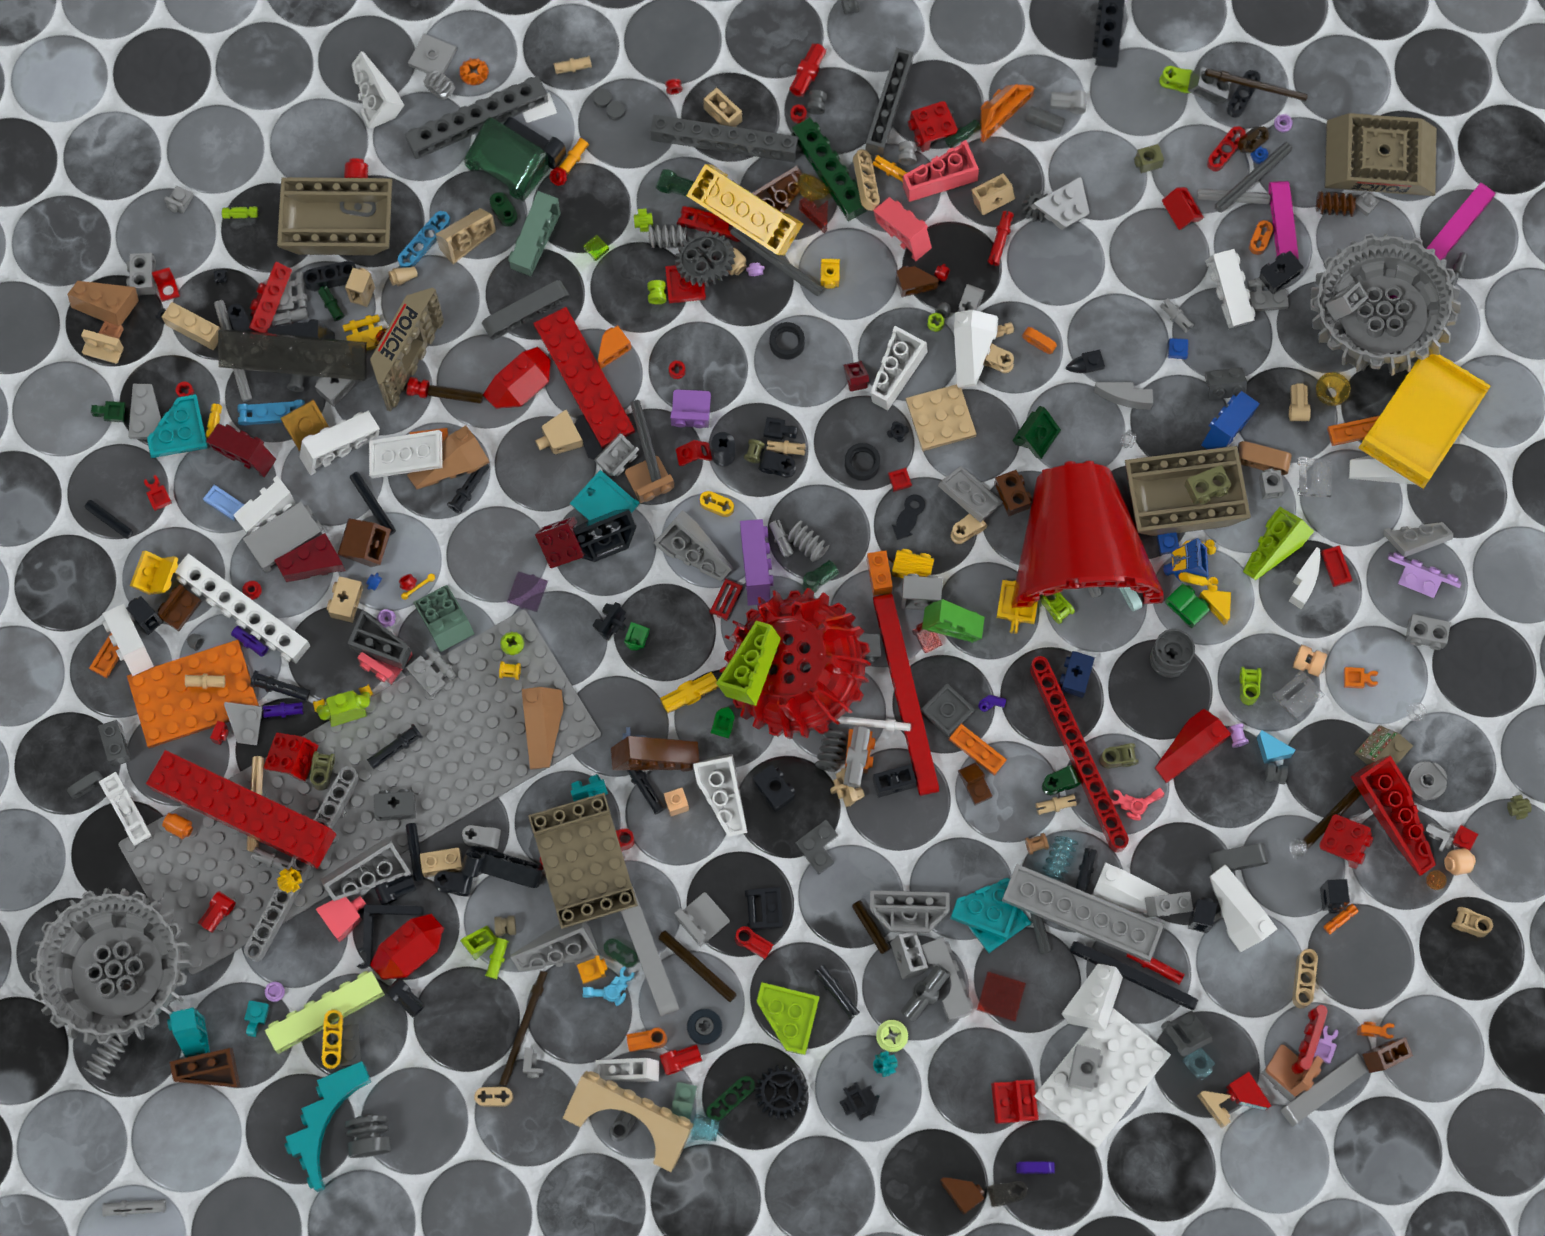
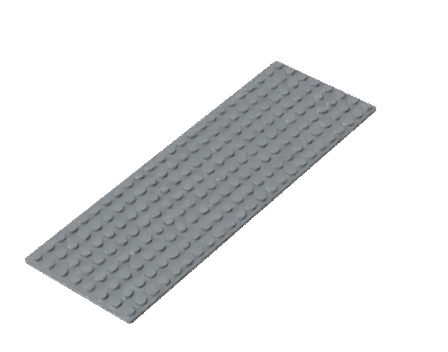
M526 610L517 612L441 656V659L453 668L452 671L456 674V677L450 680L445 676L442 680L446 683V686L432 698L410 674L370 697V705L365 708L367 717L331 727L330 721L302 736L319 745L317 751L320 754H335V764L330 784L325 790L319 791L313 787L310 781L311 768L305 782L299 781L289 774L269 771L263 768L262 796L313 820L342 768L350 766L355 769L359 776L358 784L333 828V831L337 834L319 868L312 867L283 923L330 896L320 879L388 837L399 855L409 850L406 824L416 823L419 843L546 770L547 768L530 770L522 689L545 687L562 690L564 710L550 767L601 737V732ZM512 631L522 635L524 648L519 654L507 655L502 651L500 641L505 633ZM515 640L508 642L509 647L516 645ZM504 661L505 664L515 665L521 663L520 679L515 680V678L509 677L500 679V662ZM436 663L431 666L436 673L441 670ZM414 724L423 738L417 739L410 744L408 749L403 748L373 769L367 759L397 739V734L404 733ZM252 766L228 780L250 790ZM346 774L344 780H352L354 774ZM317 777L315 782L321 783L324 780V777ZM400 789H409L414 792L416 819L376 821L374 817V794H379V791L389 790L390 793H395ZM337 791L335 797L341 798L344 795V791ZM394 801V804L392 805L393 808H395L396 804H398L397 801ZM182 805L170 813H176L192 822L193 831L189 837L181 839L167 832L162 827L165 815L147 825L152 835L151 837L134 846L128 836L119 842V847L150 903L157 900L162 905L159 911L161 915L170 912L174 916L172 923H177L182 931L177 938V943H187L190 946V950L183 952L181 958L192 963V966L187 969L191 975H196L246 945L278 886L277 878L280 877V870L274 867L269 868L267 864L251 859L252 853L258 856L261 855L247 851V835ZM328 808L326 815H332L335 812V808ZM259 841V849L270 854L276 853L278 857L291 862L293 857ZM298 862L299 868H302L306 865V863L304 862ZM218 891H221L234 900L236 905L232 912L224 917L214 932L211 933L200 926L198 922L209 908L212 897ZM281 895L279 897V902H286V900L288 899V895ZM278 912L271 913L269 920L277 919ZM262 930L260 932V937L269 932V930Z

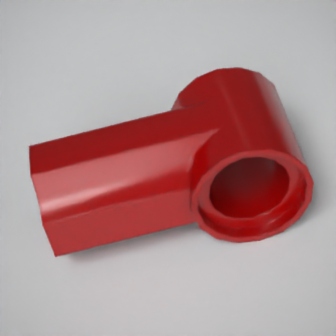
M218 891L212 897L209 908L198 924L213 933L222 919L232 912L236 902L221 891Z
M749 927L739 928L735 935V942L738 946L748 949L764 960L774 946L771 942L754 933ZM742 932L747 933L749 940L741 941L739 934Z
M697 1045L679 1051H669L660 1055L666 1075L675 1074L682 1071L685 1067L702 1062Z

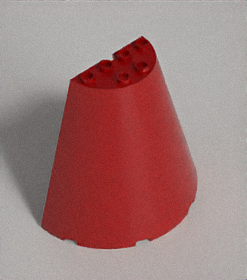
M1068 461L1064 465L1042 470V473L1036 480L1011 603L1012 608L1031 607L1040 600L1041 594L1049 596L1062 592L1063 589L1090 587H1130L1133 591L1143 593V604L1162 603L1164 600L1163 590L1111 470L1106 466L1094 464V461H1085L1083 463Z

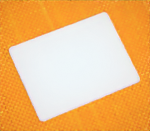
M547 93L548 102L523 112L526 123L557 113L550 93Z

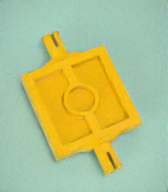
M1002 580L996 618L1010 621V633H1013L1014 630V634H1017L1019 623H1035L1038 601L1031 607L1012 608L1011 603L1016 581Z

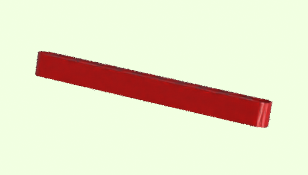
M892 593L874 596L873 604L902 723H911V730L904 731L918 792L920 796L939 792L938 780Z
M1038 656L1031 663V675L1069 759L1077 772L1109 847L1114 852H1122L1129 842L1128 835L1048 660L1045 657ZM1042 664L1044 669L1037 670L1034 665ZM1049 681L1052 687H1044L1042 682ZM1057 698L1060 704L1053 705L1050 699ZM1064 715L1067 717L1068 721L1061 722L1059 721L1058 716ZM1073 733L1076 739L1070 740L1066 737V734ZM1080 750L1083 752L1084 756L1077 757L1075 756L1074 751ZM1082 768H1089L1092 774L1085 775L1082 772ZM1096 785L1100 791L1097 793L1092 792L1090 786ZM1098 803H1105L1108 809H1099ZM1106 821H1114L1116 827L1109 828L1106 825ZM1121 838L1124 845H1116L1114 839Z

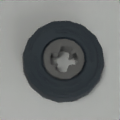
M700 1009L689 1017L687 1032L694 1042L701 1045H709L720 1037L722 1021L715 1011ZM704 1022H708V1026L710 1025V1029H706V1032H702V1028H699V1025H703Z

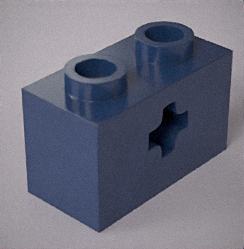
M1072 651L1071 656L1066 657L1064 667H1067L1066 674H1062L1059 685H1062V692L1083 698L1095 657ZM1074 671H1078L1077 677L1074 676Z

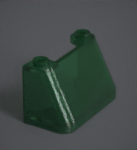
M488 117L482 125L464 158L465 166L469 170L474 171L481 168L506 184L510 191L509 194L513 198L522 201L526 200L550 169L548 156L542 149L491 117Z

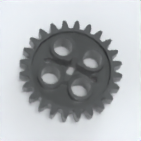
M702 231L701 236L695 233L694 239L688 237V243L682 242L684 248L678 247L679 253H676L677 260H675L676 268L681 278H684L686 282L691 281L692 285L698 282L699 287L703 283L708 287L711 281L715 285L716 279L723 281L722 275L728 276L727 270H733L731 265L735 264L734 258L736 257L734 248L730 240H726L724 235L720 237L718 232L714 236L711 231H709L708 235H705L704 231ZM697 248L700 249L704 257H701V254L697 250ZM707 261L710 262V265H711L714 269H711V268H710V266L708 265Z

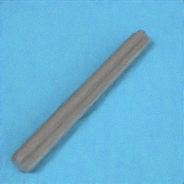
M219 300L214 303L241 399L243 402H248L252 400V395L223 300Z

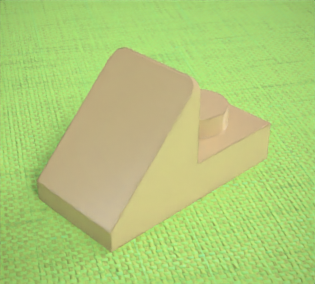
M1202 1091L1197 1095L1221 1129L1231 1122L1227 1110L1219 1106L1231 1095Z

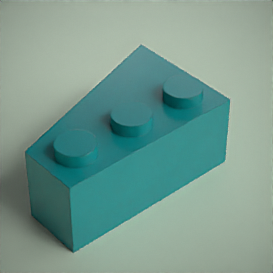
M195 1008L172 1012L170 1018L167 1019L168 1028L175 1036L185 1058L209 1053L210 1047L205 1017Z

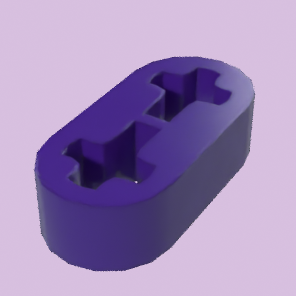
M1016 1162V1173L1053 1174L1055 1173V1163Z

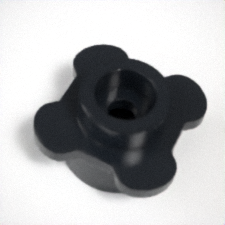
M894 421L891 430L887 432V436L901 443L904 441L905 434L909 432V428L898 421Z

